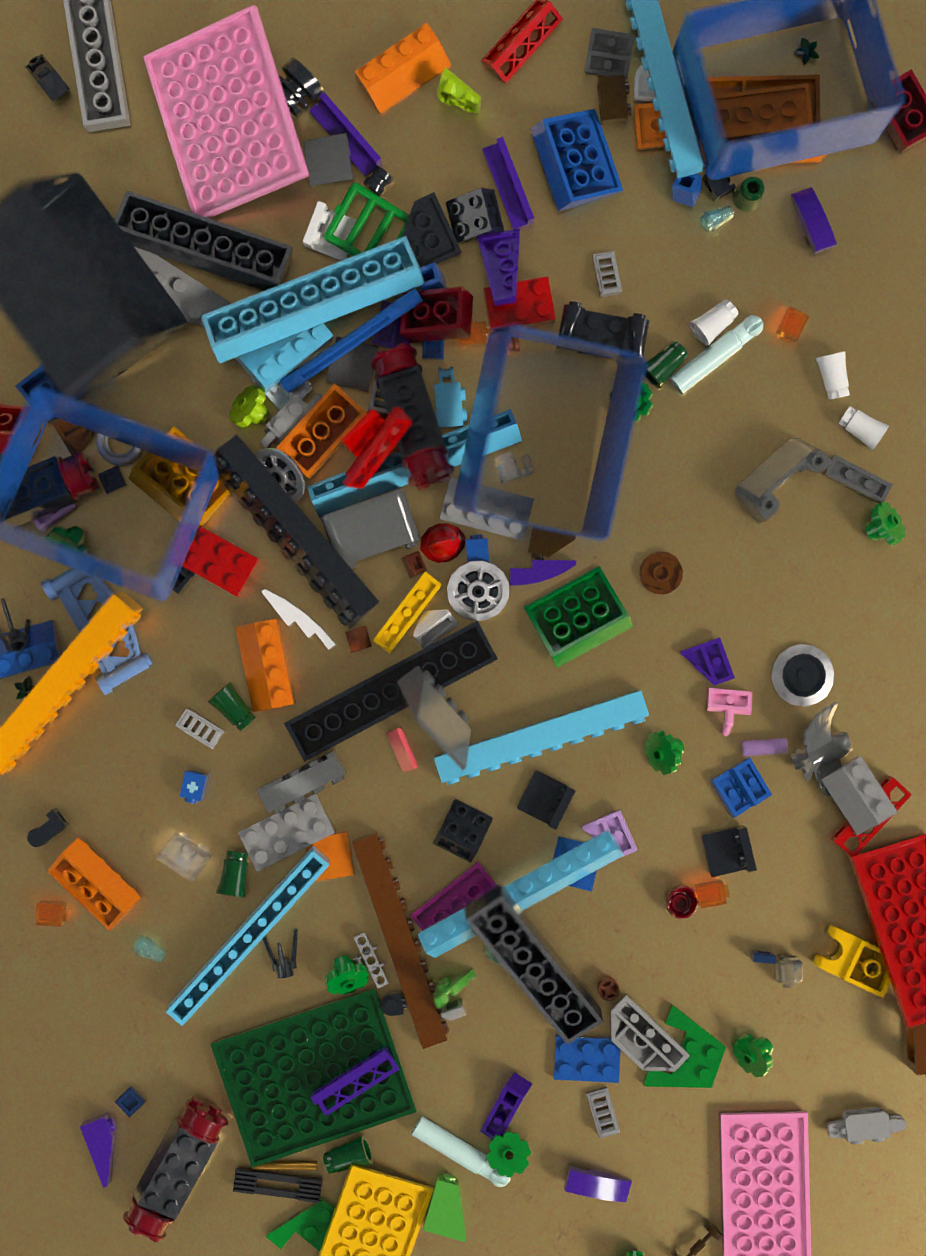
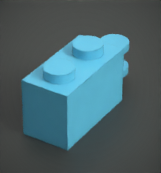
M453 366L450 369L439 367V384H434L436 418L439 428H462L463 422H467V410L462 409V401L466 400L465 387L460 388V382L454 381ZM442 378H451V383H443Z

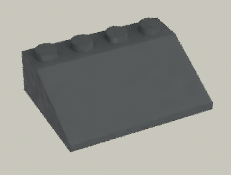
M417 666L397 681L414 719L450 758L464 770L467 766L471 728L467 722L470 719L463 709L460 711L457 709L458 705L451 696L449 698L445 696L446 692L440 684H434L435 680L428 671L424 672Z

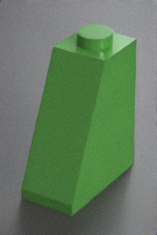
M438 1174L424 1220L423 1230L465 1242L466 1227L459 1180L455 1179V1176L451 1174Z

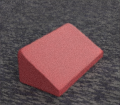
M402 727L387 732V737L401 770L406 772L417 768L418 764Z

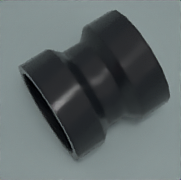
M376 165L372 170L373 174L367 177L363 184L373 193L381 196L384 192V187L392 182L393 177L383 168Z

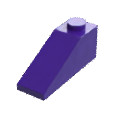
M514 1072L502 1090L480 1132L492 1140L495 1135L503 1136L529 1092L532 1083Z
M109 1113L84 1121L80 1126L103 1188L109 1185L112 1178L115 1130H117L116 1122L113 1117L110 1118Z

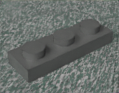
M833 455L831 459L833 463L827 467L824 473L825 476L878 503L885 501L893 484L837 455Z

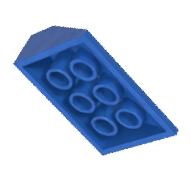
M596 109L542 119L530 129L558 211L578 207L623 191Z

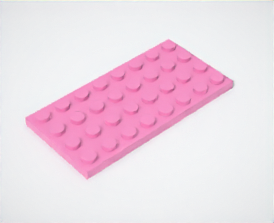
M807 1111L720 1113L723 1256H811Z

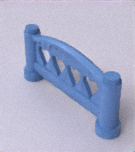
M74 568L51 580L48 578L41 582L42 588L51 601L58 597L60 598L79 633L92 620L88 617L97 602H101L104 605L114 594L100 578ZM87 583L92 584V591L97 593V598L95 600H77L84 585ZM132 624L127 627L126 631L128 633L122 639L125 642V647L130 651L127 657H103L98 662L102 673L95 676V680L104 695L113 691L112 688L148 669L149 665L153 664L147 652L144 654L140 652Z

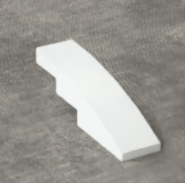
M267 589L261 591L288 626L296 622L308 638L317 634L328 650L337 645L325 630L304 611Z

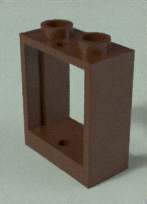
M926 1022L910 1028L905 1026L907 1066L916 1075H926Z

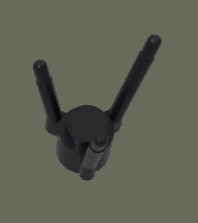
M1 598L2 608L10 631L6 637L0 630V638L7 650L13 652L22 651L26 644L30 643V620L26 619L24 634L19 629H14L4 598Z
M294 930L291 961L289 957L283 956L281 943L278 942L279 959L276 962L268 938L265 935L262 939L277 978L293 976V969L297 968L298 930Z

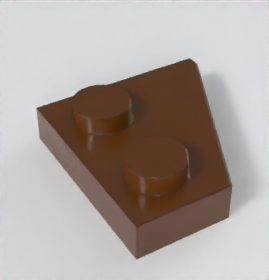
M62 419L53 423L71 455L75 454L76 449L83 451L95 433Z

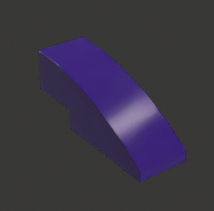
M810 187L791 194L803 232L808 237L813 254L834 248L837 245L835 236L813 188Z
M532 560V568H510V586L534 584L551 579L574 567L576 561Z
M569 1166L564 1190L569 1193L596 1199L627 1202L632 1180L592 1169L588 1171Z

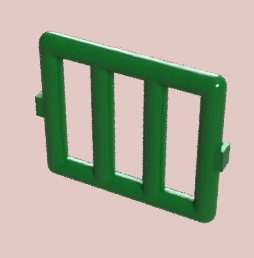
M354 182L351 184L341 204H337L333 211L335 214L324 232L323 238L351 256H355L363 252L352 245L375 204L386 210V213L364 252L377 247L394 216L405 222L396 239L401 238L409 214ZM356 193L368 199L346 240L343 241L333 234Z

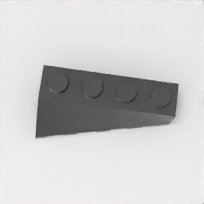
M335 749L269 782L256 791L267 812L273 811L274 814H277L286 809L285 804L291 801L296 804L306 799L305 794L312 791L314 795L324 790L325 784L332 782L334 785L344 780L343 775L347 771Z

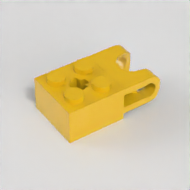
M830 925L827 933L838 941V952L832 957L816 955L813 963L817 967L884 998L891 981L879 946L837 926ZM868 964L874 965L873 969L867 970Z

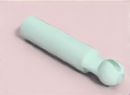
M756 315L746 317L741 324L732 331L729 330L669 377L673 386L679 393L684 394L740 350L751 338L759 335L763 330L762 319Z
M421 1116L411 1133L413 1137L474 1174L482 1175L490 1180L494 1186L504 1187L509 1183L511 1178L500 1176L497 1169L490 1168L486 1154L427 1118Z

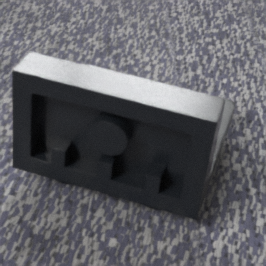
M479 188L446 201L452 231L457 243L485 233L493 234L504 231L494 189Z
M536 770L517 809L556 830L576 791L574 788Z
M455 799L432 844L471 863L478 853L493 818Z
M744 825L702 835L709 871L712 877L742 870L748 872L757 870L748 829Z

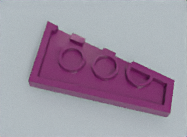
M478 861L410 914L418 927L424 931L464 909L498 885Z

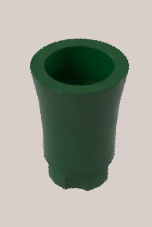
M755 176L748 177L738 184L732 194L734 205L745 212L758 208L764 193L763 181Z
M676 340L672 341L646 362L644 377L653 386L660 389L669 376L688 356L687 350Z
M231 682L208 701L233 726L235 725L239 731L243 730L256 718L250 712L251 709L236 692Z
M227 850L220 882L216 890L217 894L246 897V872L248 865L246 861L248 853Z
M362 1135L349 1143L324 1153L323 1161L327 1172L333 1174L348 1170L351 1165H372L373 1157L366 1137Z

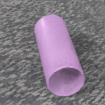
M772 738L742 741L743 756L787 754V739Z

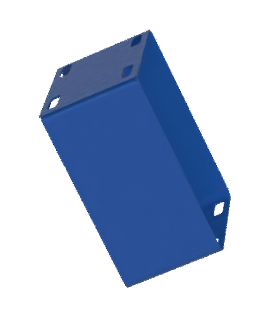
M741 0L696 10L690 14V17L687 11L672 53L708 178L712 180L722 179L873 144L879 139L902 105L904 96L875 0H872L875 16H873L869 0ZM829 19H842L848 32L871 112L737 143H728L722 133L703 66L700 48ZM848 20H850L852 30L855 36L857 44L856 48L854 46V42L851 36ZM891 70L893 71L896 80V84L900 94V100H898L896 94V90L891 77ZM872 100L874 101L876 111L873 110ZM713 111H714L715 118H716V121H717V125H718V128H719V132H720V136H721V141H720V139H719V135H718L717 128H716V125H715V121H714V118H713V113H712ZM700 140H701V143H702V146H703V150H704L705 157H706V160H707L708 168L706 167V163H705L704 156H703V153H702V149H701V146H700Z
M514 325L488 329L494 332H491L487 339L453 500L454 506L458 510L513 521L478 513L475 510V500L510 336L534 342H543L614 359L617 363V371L582 530L579 533H570L518 521L513 522L597 540L606 539L611 529L646 368L645 359L637 354Z
M42 387L35 388L27 401L0 462V519L10 499L0 523V540L155 600L164 601L170 596L219 479L213 452L211 450L210 454H208V451L204 448ZM32 397H33L32 404H31V406H30V408H29V410H28V413H27V415H26V417H25V419H24V422H23V424H22V426H21L22 419H23V417H24V415H25V412H26V410H27V408H28V406H29V403H30V401H31V399H32ZM51 418L62 419L201 472L161 571L155 579H147L3 524L47 422ZM45 420V423H44V425H43V428H42V430H41V432H40V435H39V437H38V439H37V441H36V444H35V446H34V448H33V444H34V442H35V439H36V437H37V435H38V432H39V430H40V428H41V426H42L43 421Z

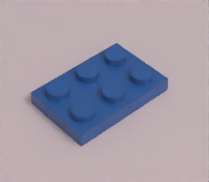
M556 1035L554 1080L619 1083L621 1049L611 1041V1037L581 1036L567 1045L560 1035Z

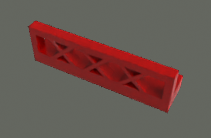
M534 0L483 57L481 62L485 67L492 69L502 82L507 83L563 20L562 16L549 0ZM551 12L555 18L549 25H544L545 16ZM534 29H539L538 37L535 41H530L531 32ZM520 45H524V53L520 57H516V49ZM505 61H510L509 70L503 74L499 68Z
M400 407L393 408L345 473L347 477L343 481L346 487L363 489L413 421Z
M888 775L880 784L890 801V793L895 787L905 794L899 801H891L892 804H895L894 808L896 811L912 795L892 776ZM891 817L874 826L870 833L859 835L853 834V828L846 821L830 839L850 857L856 856ZM849 837H858V846L853 851L844 845Z

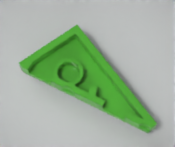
M473 969L452 979L445 977L437 982L434 1001L438 1008L449 1001L447 996L449 993L452 996L456 995L463 987L469 984V980L476 978Z

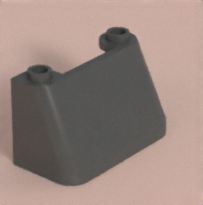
M792 438L738 484L735 489V496L758 523L765 522L779 508V502L772 494L774 490L797 470L800 473L805 470H811L816 474L825 470L833 461L818 448L799 438Z
M403 488L320 517L329 543L350 568L356 567V562L399 546L405 545V548L408 549L417 546V541L421 540Z

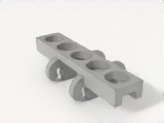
M365 932L354 936V940L362 955H355L356 958L353 961L363 964L361 959H364L367 970L370 971L377 988L389 984L382 969L385 962L379 964L373 951L378 948L377 945L371 946ZM364 937L366 943L361 945L358 938ZM370 956L374 957L375 963L369 964L367 958ZM379 968L380 972L375 974L374 970ZM378 976L383 977V984H379L377 980Z

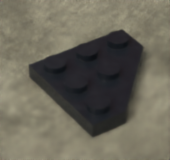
M433 192L414 201L402 237L406 236L419 268L435 262L438 264L461 253L462 251L435 193Z

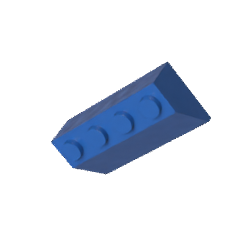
M54 620L30 626V643L26 644L22 651L13 652L7 650L0 638V679L55 664L63 654Z

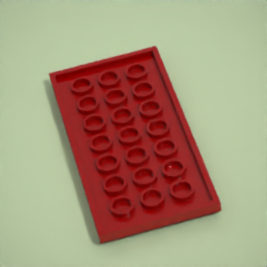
M926 834L850 857L906 1028L926 1022Z

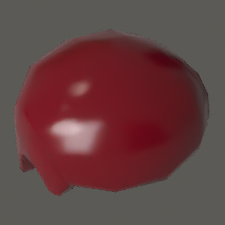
M684 885L675 886L671 889L665 899V905L669 914L678 919L689 918L694 914L699 903L695 894L696 891Z

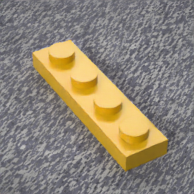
M424 572L373 641L390 654L442 584Z

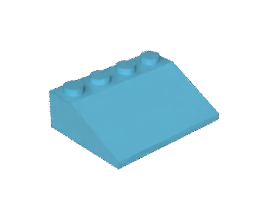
M322 323L237 356L235 359L266 394L280 383L283 378L332 342L334 335Z

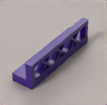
M323 92L319 96L320 101L309 110V113L329 136L342 133L347 134L351 152L350 160L366 178L373 172L372 170L376 165L380 166L382 164L381 157L327 94Z
M500 137L495 144L482 148V152L514 230L533 224L534 216L504 138Z
M385 1046L312 1092L311 1099L315 1105L318 1104L325 1116H327L400 1068ZM387 1059L392 1065V1068L388 1071L377 1070L378 1065ZM367 1072L374 1073L373 1079L369 1083L359 1081V1077ZM349 1083L355 1084L354 1092L350 1095L340 1093L341 1088ZM330 1095L337 1096L336 1103L329 1108L322 1101Z

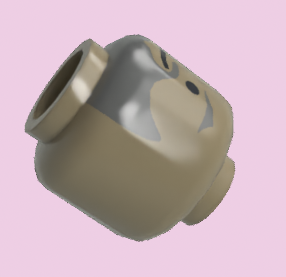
M782 955L780 959L776 960L774 964L775 980L778 983H782V987L795 988L797 983L803 981V963L797 959V956Z

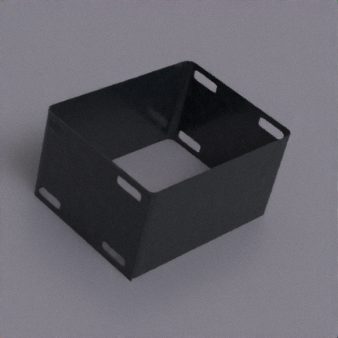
M74 172L22 181L0 199V309L65 396L69 398L119 377L187 324L184 314L81 174ZM67 177H69V178H68L66 181H64V182L55 183L57 180H59V179H61V178H67Z

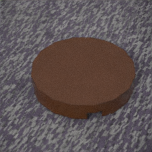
M656 552L644 559L640 566L639 576L643 586L648 591L664 595L671 593L679 587L683 578V569L676 556L668 552Z

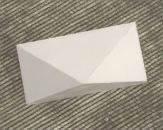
M423 610L413 636L421 647L425 649L459 624L449 610Z

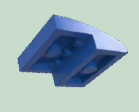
M751 758L745 759L710 780L732 818L737 817L750 807L756 806L772 795Z

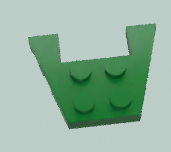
M671 1004L665 1024L685 1031L681 1046L690 1056L675 1072L647 1071L643 1086L712 1088L726 1046Z
M323 1197L319 1200V1203L312 1204L301 1211L300 1214L268 1232L266 1238L282 1249L296 1232L320 1252L336 1207Z

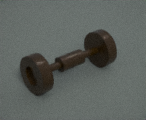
M708 1220L703 1226L709 1233L702 1240L699 1239L689 1249L690 1252L687 1256H696L706 1246L705 1242L711 1236L720 1241L724 1237L723 1234Z

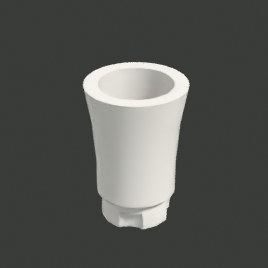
M725 299L700 317L689 322V327L703 345L709 346L733 322V319L739 313L731 301Z
M845 351L815 358L822 375L825 392L828 391V399L850 395Z
M852 406L847 409L838 423L846 427V431L853 434L872 451L890 426L866 415L859 409L856 410Z

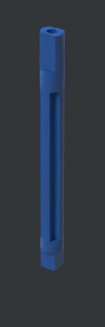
M414 288L280 381L283 388L290 393L421 303L423 299Z

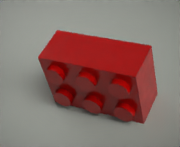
M548 276L517 282L516 302L494 306L490 287L483 288L490 328L507 325L531 328L555 323L556 317Z
M200 527L190 545L182 566L234 596L239 597L260 559L211 531Z

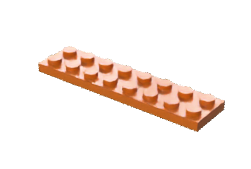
M809 83L712 95L724 139L781 133L813 125ZM653 103L634 105L638 150L664 147L663 139L666 138L664 131L660 132L658 118H661L659 111L654 110ZM713 111V112H712V113H713V118H714V121H715V125H716V128H717V132H718V135H719V139L721 140L719 128H718L717 121H716V118H715V114H714V111Z

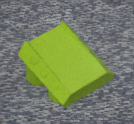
M445 67L437 89V98L448 105H456L465 111L478 114L481 106V96Z

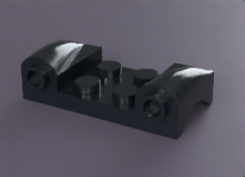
M569 301V305H564L558 336L643 357L650 320L646 319V315L633 313V316L625 318L587 311L581 307L582 303ZM556 346L558 351L615 361L611 358Z

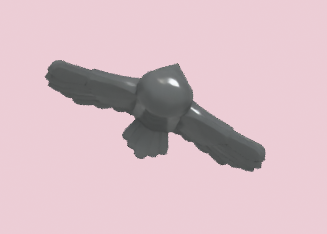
M837 702L832 703L816 714L814 720L809 723L808 729L803 731L804 748L797 749L795 753L790 754L796 771L802 769L806 780L810 781L812 774H815V779L818 780V787L823 790L825 796L831 795L821 779L842 767L840 759L852 751V743L847 732L831 734L830 725L838 705Z

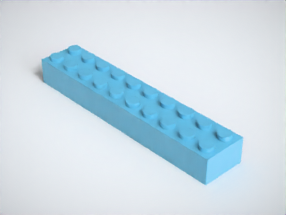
M406 236L211 311L201 315L211 347L219 363H222L423 285L424 281Z

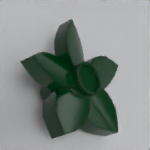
M801 38V48H798L794 53L799 56L803 55L804 65L809 62L810 57L813 59L820 58L814 50L818 46V41L810 43L807 39Z
M30 676L23 683H14L16 689L20 690L16 699L27 697L36 686L32 685Z

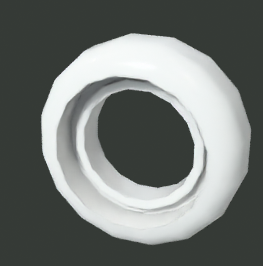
M97 433L96 445L98 452L104 460L113 465L124 466L131 464L139 458L143 451L131 446L130 450L126 453L115 454L109 448V437Z

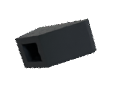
M43 54L33 57L29 64L25 66L52 102L70 89Z

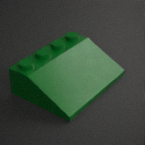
M600 566L524 606L529 619L556 668L633 627L629 614Z

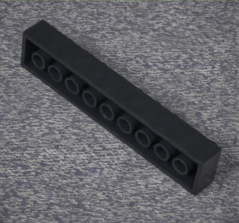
M235 435L216 450L214 460L220 478L225 482L227 490L237 496L240 505L244 509L249 510L253 515L255 523L266 530L268 538L272 542L277 543L284 557L294 563L297 572L301 576L306 577L313 591L319 593L323 597L325 605L335 611L338 615V620L349 629L352 628L379 603L378 599L238 435Z
M476 621L285 722L284 725L305 762L409 707L397 681L417 666L424 672L428 671L432 675L435 685L440 684L445 688L496 661L498 658L479 622Z

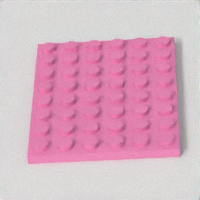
M252 5L143 56L192 213L211 218L309 176L256 6Z

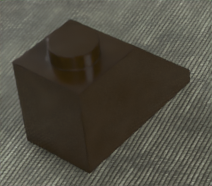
M533 526L528 553L532 554L531 558L544 560V557H550L576 539V535Z

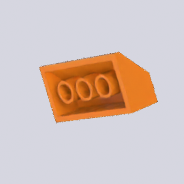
M425 23L357 69L355 76L377 111L381 114L441 74L445 67L448 69L452 65L440 41L428 23Z
M334 384L281 441L276 449L289 455L297 463L301 472L311 480L343 445L341 439L367 415V412Z
M271 619L236 627L253 712L295 704L279 620Z
M77 838L66 848L47 871L109 931L141 898L134 888L130 887L117 872H114L80 838Z

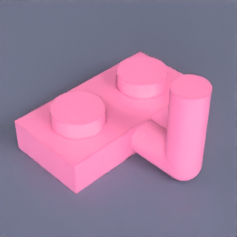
M717 688L708 689L707 711L725 713V722L721 730L722 735L728 736L730 734L734 714H751L752 692Z

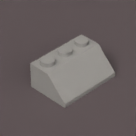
M857 756L821 779L856 835L871 829L897 813L861 756Z

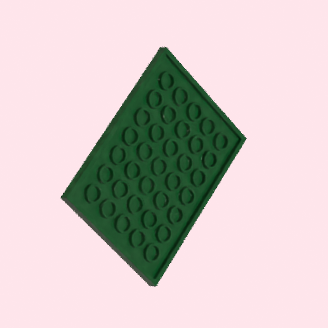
M376 987L211 1042L210 1044L252 1168L417 1112L385 1014L381 1009V1002ZM386 1046L400 1069L325 1116L318 1104L315 1105L312 1101V1092ZM387 1059L378 1065L377 1070L388 1071L392 1068V1065ZM367 1072L359 1077V1081L369 1083L372 1081L374 1073ZM349 1083L341 1088L340 1093L350 1095L354 1092L355 1084ZM330 1095L322 1101L329 1108L336 1103L337 1096Z

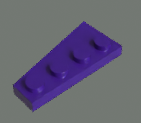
M520 228L477 236L494 306L516 302Z

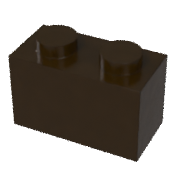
M625 75L598 77L597 89L601 126L627 124L628 117L632 115L631 103H627L626 95L630 94L629 81L625 82Z

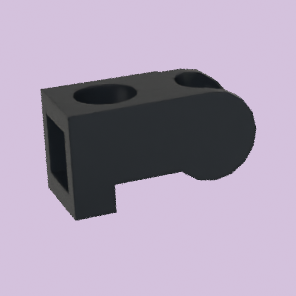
M57 808L52 809L46 814L49 818L46 823L41 827L30 830L27 835V841L31 846L40 847L46 844L70 825Z

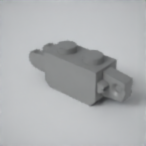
M311 384L303 389L299 395L296 394L268 422L267 428L264 430L267 435L259 442L264 448H269L274 442L279 445L323 397L319 393L308 405L303 401L314 388Z
M872 1107L845 1110L841 1115L842 1119L827 1123V1132L830 1138H845L851 1144H862L863 1140H872L873 1142L885 1141V1138H891L892 1132L904 1131L907 1124L899 1114L888 1115L882 1108Z

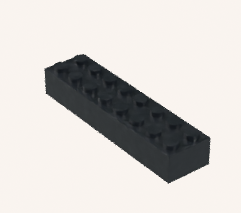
M130 191L126 192L114 219L136 248L262 291L283 284L292 261V246Z
M501 884L465 907L466 921L567 1045L604 1022L599 1005Z

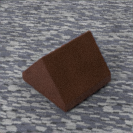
M419 551L401 558L409 578L427 571Z
M366 626L345 632L351 653L372 647Z

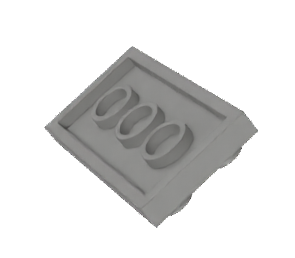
M451 477L440 520L521 541L524 540L527 524L513 521L528 523L534 498L479 485L475 500V510L481 514L513 521L458 510L453 503L458 479Z
M317 794L238 832L257 872L335 833Z

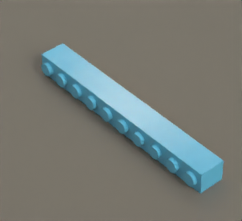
M625 0L627 10H632L633 17H630L632 29L638 32L639 37H636L638 51H643L644 57L641 58L643 70H648L649 78H646L649 91H654L655 98H652L655 111L660 113L661 118H658L660 132L664 131L666 138L663 139L665 151H670L672 159H669L671 172H676L677 179L703 172L702 158L659 1Z
M511 409L493 416L485 455L522 441ZM469 425L442 435L445 447L449 450V455L447 456L449 464L454 467L462 462ZM400 451L386 457L363 489L346 487L343 483L347 477L346 472L307 486L318 517L320 518L326 514L407 485L409 474L407 469L402 466L403 460Z
M638 690L469 745L467 766L464 770L447 753L435 756L434 760L441 782H447V785L459 782V777L465 775L468 778L480 775V770L488 768V771H493L501 768L500 764L509 762V765L522 761L521 757L526 755L533 758L542 755V750L550 748V751L563 748L562 744L569 741L573 745L584 741L583 737L591 735L592 738L604 734L603 730L612 728V731L625 728L624 724L631 721L633 725L646 721L645 717L649 716L642 691Z
M607 830L504 886V888L521 910H524L624 856L615 836ZM465 908L418 933L425 953L434 958L477 935L466 921Z
M313 845L168 1004L166 1013L183 1026L330 864V859Z

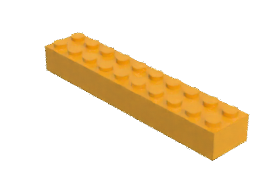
M124 591L114 593L0 728V774L2 776L6 772L9 773L17 765L15 760L20 755L24 756L31 748L29 743L34 739L37 740L44 733L43 727L56 719L58 716L56 711L61 707H65L71 701L72 697L70 695L75 690L78 691L86 683L84 678L89 674L92 675L99 668L100 664L98 662L103 657L106 658L114 649L112 645L117 641L120 642L128 633L126 631L127 627L131 624L134 625L141 618L142 615L139 613L143 608Z

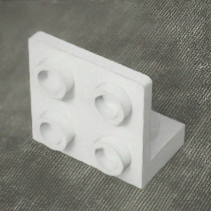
M318 201L303 239L304 247L340 261L345 260L348 253L323 238V234L335 213L328 209L325 203ZM344 215L333 235L345 241L356 219Z

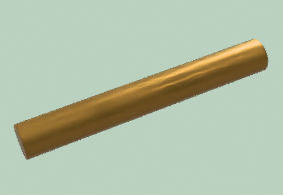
M271 1161L253 1167L252 1170L317 1171V1162Z

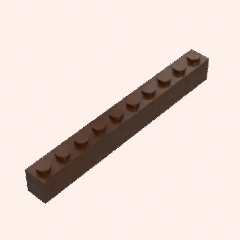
M378 832L352 841L422 1049L448 1041L449 1026L447 1021H442L440 1015L442 1007L438 1008L434 1001L433 993L435 992L433 980L428 981L426 972H429L426 960H421L419 952L422 951L419 939H414L413 937L414 924L411 918L407 919L405 911L408 910L404 897L400 898L398 890L401 887L398 878H393L391 869H394L390 856L386 857L384 849L387 846L384 837H379Z

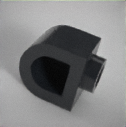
M402 990L389 991L383 995L381 1009L386 1015H404V1009H408L405 996H402Z

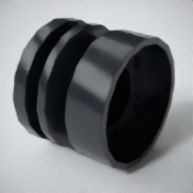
M291 57L282 66L286 78L279 74L278 77L289 112L295 117H299L302 112L297 104L306 110L308 105L304 97L306 96L308 99L315 101L324 92V89L302 63Z

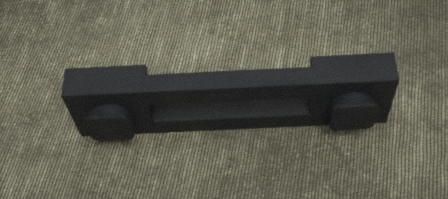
M236 1168L233 1192L269 1195L319 1203L322 1179ZM257 1179L299 1184V1191L256 1186Z

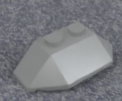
M627 995L611 1010V1041L643 1071L675 1072L690 1056L672 1035Z

